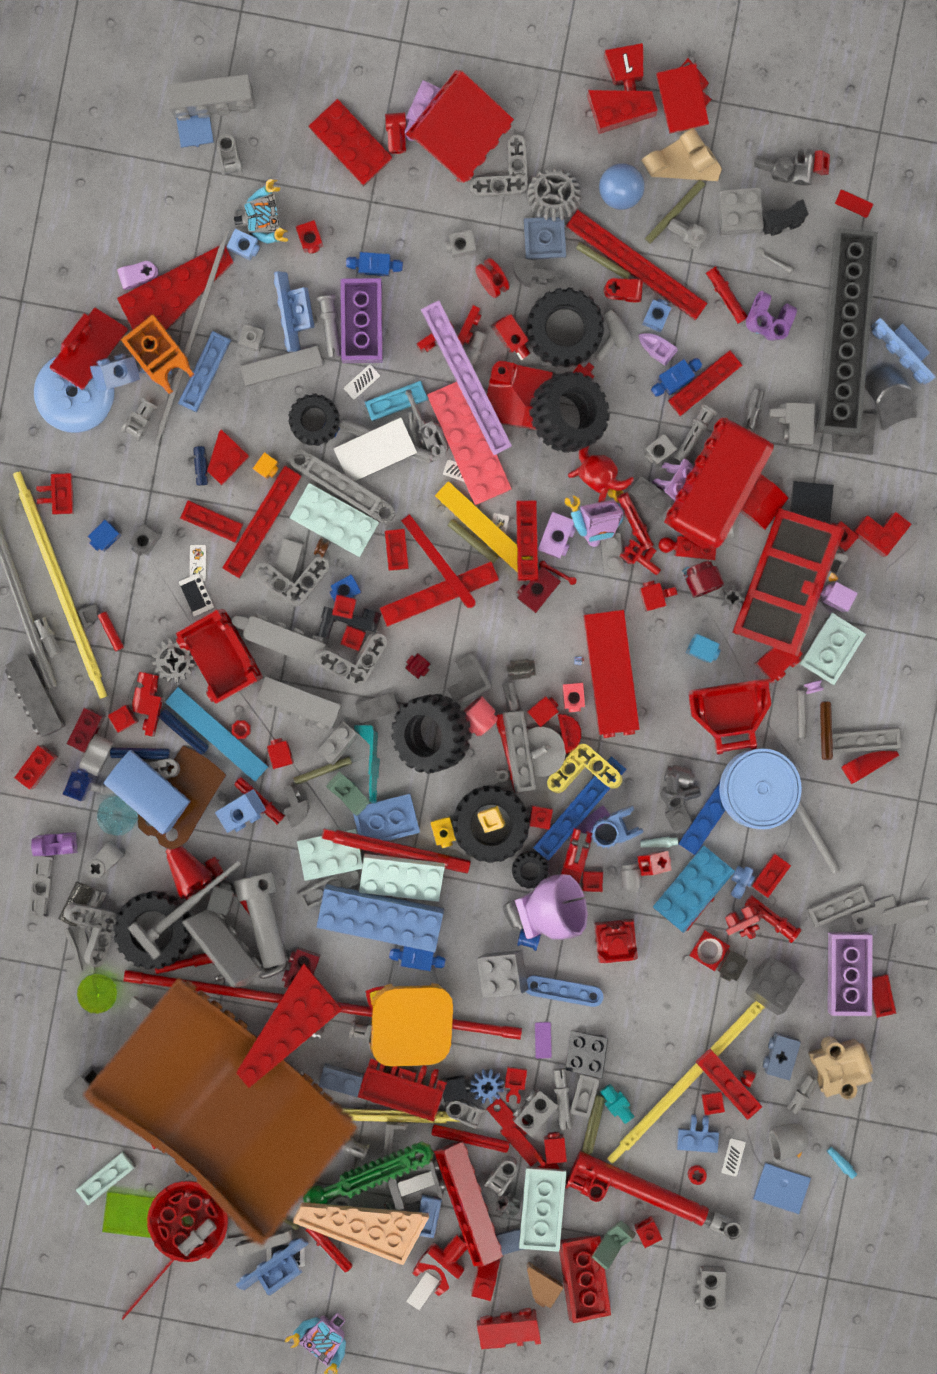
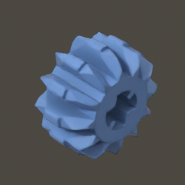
M482 1069V1076L475 1073L474 1076L477 1080H471V1084L475 1086L471 1088V1092H477L474 1096L476 1100L482 1096V1103L486 1102V1098H489V1102L493 1103V1096L496 1099H500V1095L497 1092H504V1088L500 1086L504 1084V1080H497L500 1077L499 1073L492 1076L493 1069H490L488 1074H486L485 1069ZM487 1082H490V1086L493 1087H489L488 1090H485L484 1086L482 1085H486Z

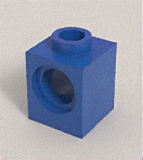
M104 520L88 535L91 539L90 545L96 551L100 549L104 552L122 536L107 520Z
M352 574L331 585L332 590L329 592L334 602L337 594L340 595L339 588L342 585H348L350 588V593L346 597L353 598L362 593Z

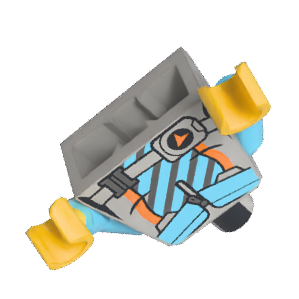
M275 179L268 180L265 186L258 189L248 198L247 203L244 204L245 214L234 216L236 228L247 226L250 235L266 244L288 241L287 238H283V234L288 232V230L281 228L276 196L274 193L271 194L272 192L280 191V187L274 188V183L278 181Z

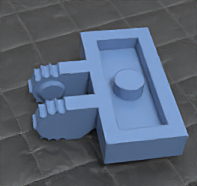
M691 1114L690 1129L678 1128L677 1150L718 1153L719 1132L708 1131L709 1117L704 1115L702 1130H695L697 1118L696 1115Z

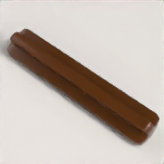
M824 701L820 704L822 760H832L831 702Z

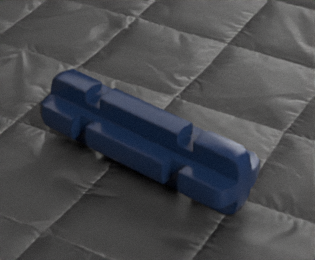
M196 446L193 448L194 456H196L194 458L195 475H197L196 485L205 486L208 485V477L205 475L207 474L206 457H204L206 455L205 447Z

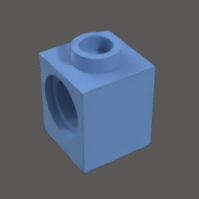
M662 299L653 300L642 325L661 332L672 307L668 306L669 303ZM660 310L663 313V317L661 319L654 318L652 311Z

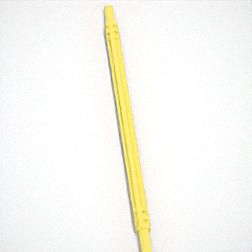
M21 471L16 472L13 475L20 491L18 493L84 665L90 680L94 682L99 698H105L107 693L101 680V672L30 489L28 490Z
M757 1001L752 1003L710 1049L719 1056L765 1007ZM697 1063L619 1142L620 1145L607 1158L612 1164L626 1150L628 1151L702 1074L703 1070Z
M344 1108L342 1113L346 1111L354 1118L353 1121L460 1122L450 1118L446 1111H438L435 1122L399 1110Z

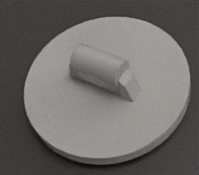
M535 727L528 730L527 735L534 776L546 777L554 774L561 768L566 757L562 737L556 731L547 727Z

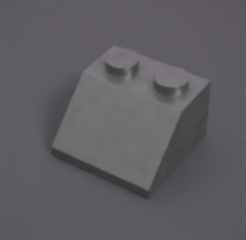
M642 476L639 477L628 492L643 524H646L648 528L647 532L652 529L673 501L672 498Z

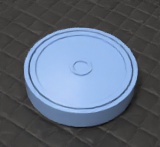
M750 749L736 755L727 764L720 779L719 790L723 807L734 821L748 828L771 829L785 823L794 814L801 799L802 786L796 767L786 756L771 749Z

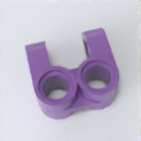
M760 291L755 297L746 319L748 330L754 333L757 332L770 341L786 338L796 316L797 308L786 303L776 319L767 312L772 296L764 291ZM758 317L761 319V326L757 324ZM775 326L778 328V334L774 332Z
M76 832L37 835L31 840L32 855L49 856L78 853Z

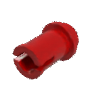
M214 856L207 860L205 864L214 874V879L216 880L224 871L219 864L220 860Z

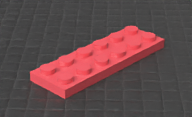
M452 383L427 394L474 505L476 506L512 490L497 454L493 455L458 383Z

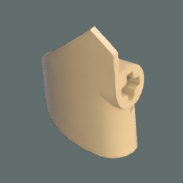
M695 128L685 132L679 137V140L663 150L653 151L641 160L651 177L718 181L722 171V167L708 146H705Z

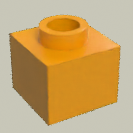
M264 452L253 469L266 479L269 477L273 478L279 470L277 467L279 463Z

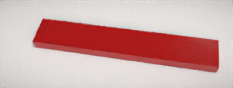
M287 466L283 467L222 567L224 570L239 579L241 578L302 478L300 474Z

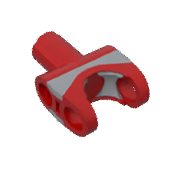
M456 1234L444 1249H441L436 1243H432L422 1254L412 1271L415 1277L429 1269L437 1271L441 1276L440 1284L434 1291L437 1296L446 1292L465 1270L457 1262L467 1250L464 1238Z

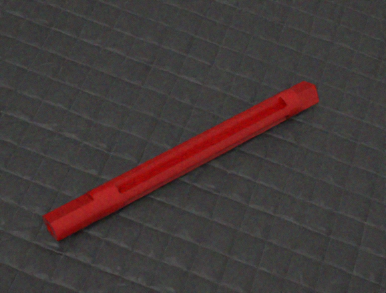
M324 828L321 837L322 839L333 841L335 844L391 857L444 863V869L468 874L471 863L467 859L337 829L334 831Z

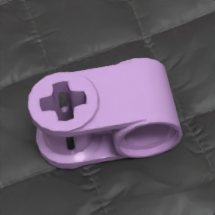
M149 261L124 266L117 270L123 290L145 284L157 278L159 274L157 267ZM147 267L152 270L149 272V276L144 273L147 271Z

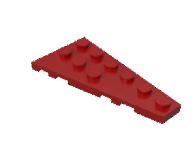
M219 246L118 297L117 300L132 329L134 330L152 315L159 320L166 330L173 325L204 294ZM226 246L214 281L234 263ZM148 341L149 346L147 348H150L154 342Z
M304 963L236 1071V1074L248 1088L342 1011L340 1005Z

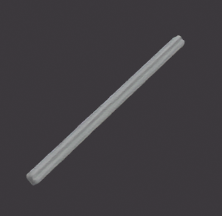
M0 526V561L46 689L56 687L57 683L42 641H40L36 624L34 623Z

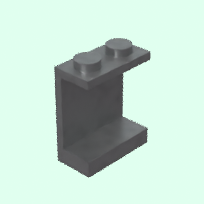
M432 1157V1161L428 1165L426 1164L423 1168L418 1166L416 1171L411 1168V1172L408 1174L404 1171L401 1177L397 1174L394 1180L390 1177L388 1184L396 1210L404 1209L406 1204L421 1200L422 1194L429 1196L438 1195L439 1198L443 1197V1191L446 1189L443 1178L439 1179L437 1174L440 1171L437 1159L433 1160ZM431 1171L435 1185L401 1197L397 1183Z

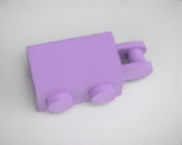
M422 80L406 116L408 125L405 130V136L407 140L414 141L406 135L407 131L441 88Z

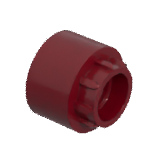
M705 561L687 569L688 577L685 580L693 598L711 593L725 585L718 566H713L711 561Z

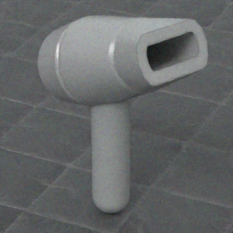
M614 310L604 313L611 335L595 357L598 361L603 360L614 343L618 348H625L632 342L629 330Z

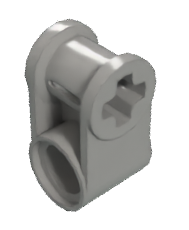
M229 134L220 135L217 139V147L222 175L233 171L242 172L241 160L234 138ZM225 140L232 142V146L229 149L222 148V143Z
M109 841L88 863V875L93 878L104 875L124 854ZM93 864H94V865L100 864L101 867L99 868V870H100L101 872H96V873H94V872H93V869H94Z
M462 1099L448 1101L445 1105L447 1115L450 1118L475 1129L479 1126L477 1123L481 1114L485 1112L483 1107ZM452 1104H458L460 1109L457 1112H452L449 1110V1107Z
M511 1156L503 1157L489 1174L483 1185L485 1187L489 1186L497 1192L498 1196H502L517 1173L516 1160ZM505 1164H512L514 1168L511 1171H506L503 1169V1166Z

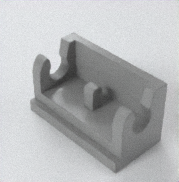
M387 1122L383 1157L385 1155L390 1157L392 1152L397 1154L399 1149L404 1151V1148L407 1146L409 1123Z

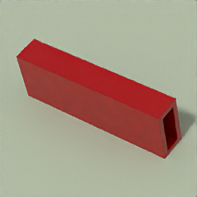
M624 610L583 615L598 734L603 735V738L616 737L615 733L623 732V736L633 735L635 730H640Z

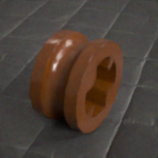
M320 538L314 550V555L320 554V557L323 558L330 542H324Z

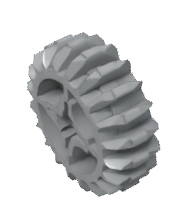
M555 167L552 172L546 169L545 174L539 172L537 178L533 177L532 183L528 185L527 192L528 204L531 206V210L537 212L538 217L544 215L545 220L552 217L553 221L556 220V217L563 220L564 215L570 218L571 212H576L577 206L580 205L582 195L576 177L571 178L570 172L564 174L563 169L560 172H556ZM544 188L545 193H543L542 197H539V192ZM569 192L570 197L564 201L565 194Z

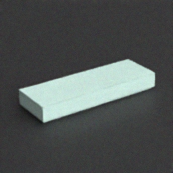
M123 1151L80 1185L76 1191L86 1204L90 1205L136 1166Z

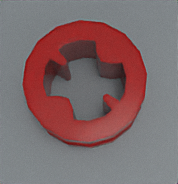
M694 1165L688 1170V1178L693 1184L701 1185L706 1181L707 1174L701 1166ZM697 1170L699 1173H702V1176H699V1180L692 1177V1174L695 1175L694 1172Z

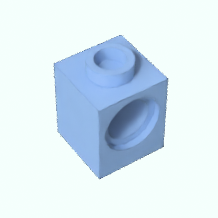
M235 229L227 248L229 251L251 261L252 256L256 257L260 246L258 245L257 238ZM243 241L250 243L249 248L246 250L239 248Z

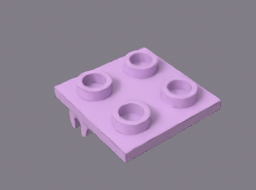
M683 459L680 465L664 462L662 468H667L666 472L675 474L671 481H663L655 478L652 483L657 484V488L663 489L676 501L677 493L683 488L686 476L692 471L694 466L687 459Z

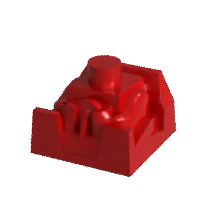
M634 918L594 923L598 963L638 959Z

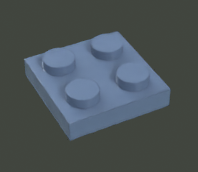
M544 217L524 218L526 259L566 258L564 219L561 220L559 217H556V220L553 221L552 217H549L547 220Z

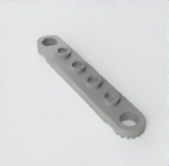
M297 449L291 453L290 463L298 471L379 522L389 523L394 519L395 510L386 501L305 450ZM297 454L305 455L306 461L304 464L297 465L294 458ZM384 507L389 508L391 511V515L387 519H383L379 515V511Z

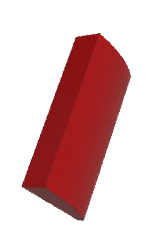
M599 1235L560 1240L559 1254L568 1318L572 1323L611 1315L605 1269L592 1258L601 1242Z

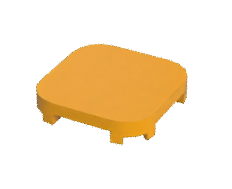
M436 983L421 986H393L388 984L384 985V988L378 991L375 997H372V1029L369 1045L371 1052L378 1062L386 1066L432 1065L445 1059L451 1047L453 1001L446 989Z

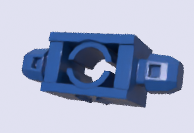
M360 252L359 259L357 257H348L346 259V267L355 270L359 268V275L389 277L390 270H393V272L403 271V262L395 259L390 261V254Z
M694 358L687 364L685 359L659 375L658 380L660 384H655L651 389L654 396H661L665 393V390L670 396L694 380L695 374L693 371L697 372L702 367L701 361L698 358Z
M404 946L403 951L396 948L390 949L389 958L392 960H402V967L431 971L432 965L435 968H443L446 961L444 957L438 955L433 957L434 952Z

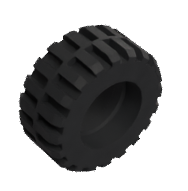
M569 287L567 289L556 288L553 292L548 291L531 308L527 321L528 342L536 356L539 355L545 363L549 362L552 364L551 366H563V368H569L572 365L578 366L590 359L597 351L604 334V318L600 313V307L594 303V299L591 296L587 297L584 294L585 292L581 290L579 292L574 291L573 288ZM567 309L574 311L583 320V336L572 346H559L552 342L547 334V321L558 310Z
M572 371L560 373L543 382L534 392V398L530 402V406H532L530 417H533L531 423L533 428H536L538 437H542L544 439L543 443L547 446L552 445L551 448L553 450H561L563 453L579 451L596 443L603 436V432L607 430L608 423L606 422L610 419V413H607L609 403L605 401L606 395L599 389V384L597 382L593 383V379L588 375L583 377V373H574ZM561 396L567 397L576 405L580 415L578 429L570 426L562 417L560 412Z
M442 694L424 695L403 704L400 707V711L396 712L394 716L396 721L392 722L391 727L394 730V733L391 734L392 740L395 741L394 749L399 752L400 755L398 757L401 761H406V766L410 769L415 768L416 772H425L426 774L439 772L457 765L466 756L465 751L469 750L470 743H468V740L471 739L472 734L469 732L471 727L470 721H466L465 717L467 714L465 711L460 710L461 706L457 702L452 703V698L448 696L443 697ZM425 716L434 719L441 729L442 742L438 751L430 749L422 738L421 724Z
M484 785L475 788L466 794L456 807L453 816L454 836L460 848L468 856L480 862H502L509 857H513L523 847L528 837L530 822L527 809L521 799L507 788L497 785ZM486 805L501 807L506 811L510 819V828L507 835L502 840L493 843L480 840L472 828L474 814L478 809Z
M149 891L138 894L123 905L115 918L116 924L113 926V931H115L114 942L119 946L117 949L119 953L125 955L124 959L127 962H133L134 966L138 968L145 967V970H152L153 968L158 970L165 966H170L186 952L193 935H191L182 922L191 917L190 912L187 913L186 911L171 924V938L165 946L159 948L162 953L155 959L151 957L128 929L146 912L156 911L168 917L183 902L180 903L174 895H167V892Z

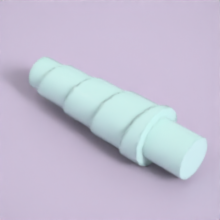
M668 836L641 840L640 843L643 848H669L670 846L678 845V837L670 838Z

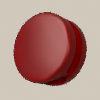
M488 258L484 261V265L479 264L475 267L480 283L490 296L497 298L501 295L500 290L502 292L509 290V282L504 272L493 259Z

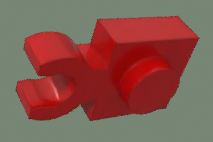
M507 1066L505 1088H510V1090L506 1093V1102H509L511 1095L517 1096V1103H520L521 1095L519 1090H525L527 1069Z

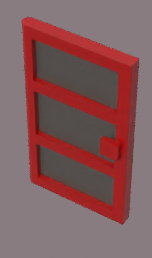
M778 508L732 633L798 656L845 530L784 510L783 508Z

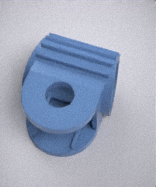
M629 806L613 812L608 817L599 818L591 830L593 832L591 836L594 839L593 842H596L597 846H602L603 849L604 847L609 849L610 846H615L616 843L625 842L644 832L643 828L636 827L628 831L623 821V817L630 815L634 807ZM608 823L615 828L617 837L609 841L603 840L597 833V827L600 824Z

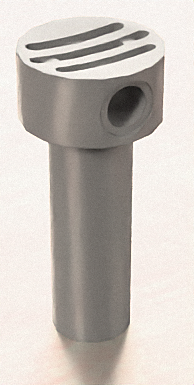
M269 872L234 881L237 900H246L263 968L286 963L270 898V893L277 892L273 873Z

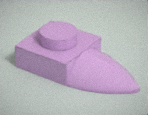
M649 333L639 334V340L643 348L652 358L665 366L678 351L677 347L662 337Z

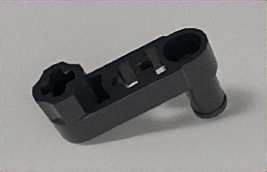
M324 606L317 636L329 639L333 623L336 621L376 632L382 613L364 608L362 618L353 615L352 619L333 615V609Z

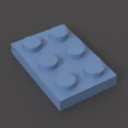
M410 793L378 801L376 804L370 803L358 816L353 814L359 835L389 841L420 833Z

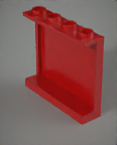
M455 70L410 127L406 135L411 140L417 141L457 178V182L465 183V181L468 182L473 177V171L476 167L485 162L487 153L498 145V139L501 135L506 134L510 130L514 119L462 70Z

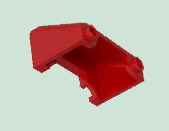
M217 609L175 633L178 637L176 638L177 644L181 649L185 648L191 653L207 681L208 691H206V694L211 702L214 701L215 704H218L263 679V675L224 609Z

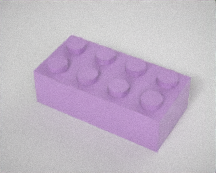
M828 932V1013L831 1016H872V934L868 932Z

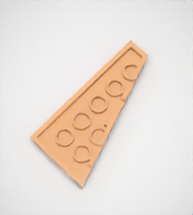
M302 1202L293 1218V1223L404 1265L429 1218V1213Z

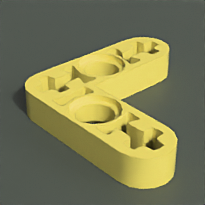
M579 744L567 756L561 768L548 778L547 785L552 792L562 793L585 767L607 787L613 789L621 785L622 776L591 747L586 744ZM581 750L586 751L591 757L590 761L584 756L581 757ZM596 761L603 763V768L600 771L593 770V765ZM571 763L574 764L575 771L567 774L565 771L566 766ZM606 771L615 776L616 782L611 781L609 783L610 779L605 775ZM561 772L563 773V775L568 777L567 780L562 778V776L560 775ZM555 780L560 781L561 786L559 788L553 783Z

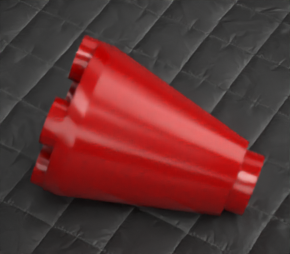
M183 846L165 851L170 871L181 899H186L187 901L213 882L214 874Z

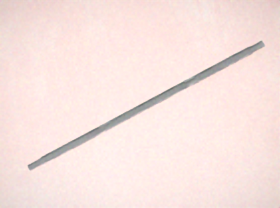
M227 230L220 243L184 351L187 359L230 232ZM181 368L177 371L172 387L173 392L169 396L158 429V435L154 444L157 446L163 435L184 372Z

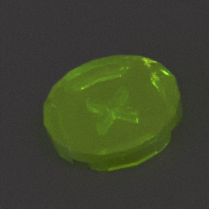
M101 973L86 976L82 979L77 989L78 1003L89 1013L99 1014L106 1012L112 1008L117 998L116 984L109 976Z

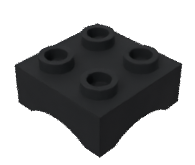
M804 199L797 201L793 206L785 210L766 211L763 218L764 234L774 236L782 233V230L787 227L792 230L802 226L801 223L805 222L804 220L809 215Z

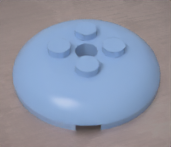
M56 357L52 358L42 367L34 385V400L39 413L51 426L65 432L80 433L95 428L108 416L107 414L114 402L115 389L96 390L92 378L85 389L81 390L50 369V365ZM77 387V395L70 397L68 395L70 388Z

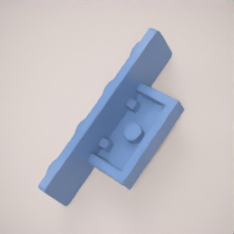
M277 271L274 272V285L277 288V303L281 312V325L284 329V344L288 352H297L301 350L298 332L315 328L309 291L305 287L291 291L287 272Z
M303 1238L292 1240L286 1249L277 1251L273 1254L272 1259L260 1263L254 1272L242 1276L240 1282L236 1284L237 1288L246 1290L259 1280L267 1295L271 1296L303 1273L293 1255L309 1243Z

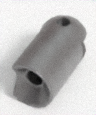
M810 148L806 150L805 154L803 149H799L795 155L793 184H812L815 156Z

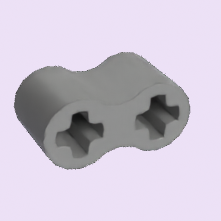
M95 734L79 768L98 776L110 754V749L114 746V742Z

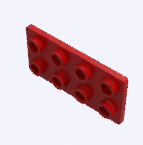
M93 308L89 315L85 313L82 315L63 340L61 351L51 363L50 369L81 390H84L93 378L90 367L97 365L98 360L107 359L128 329L99 309Z

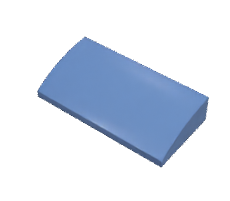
M132 750L128 751L104 781V784L161 834H165L172 829L190 803L187 797Z

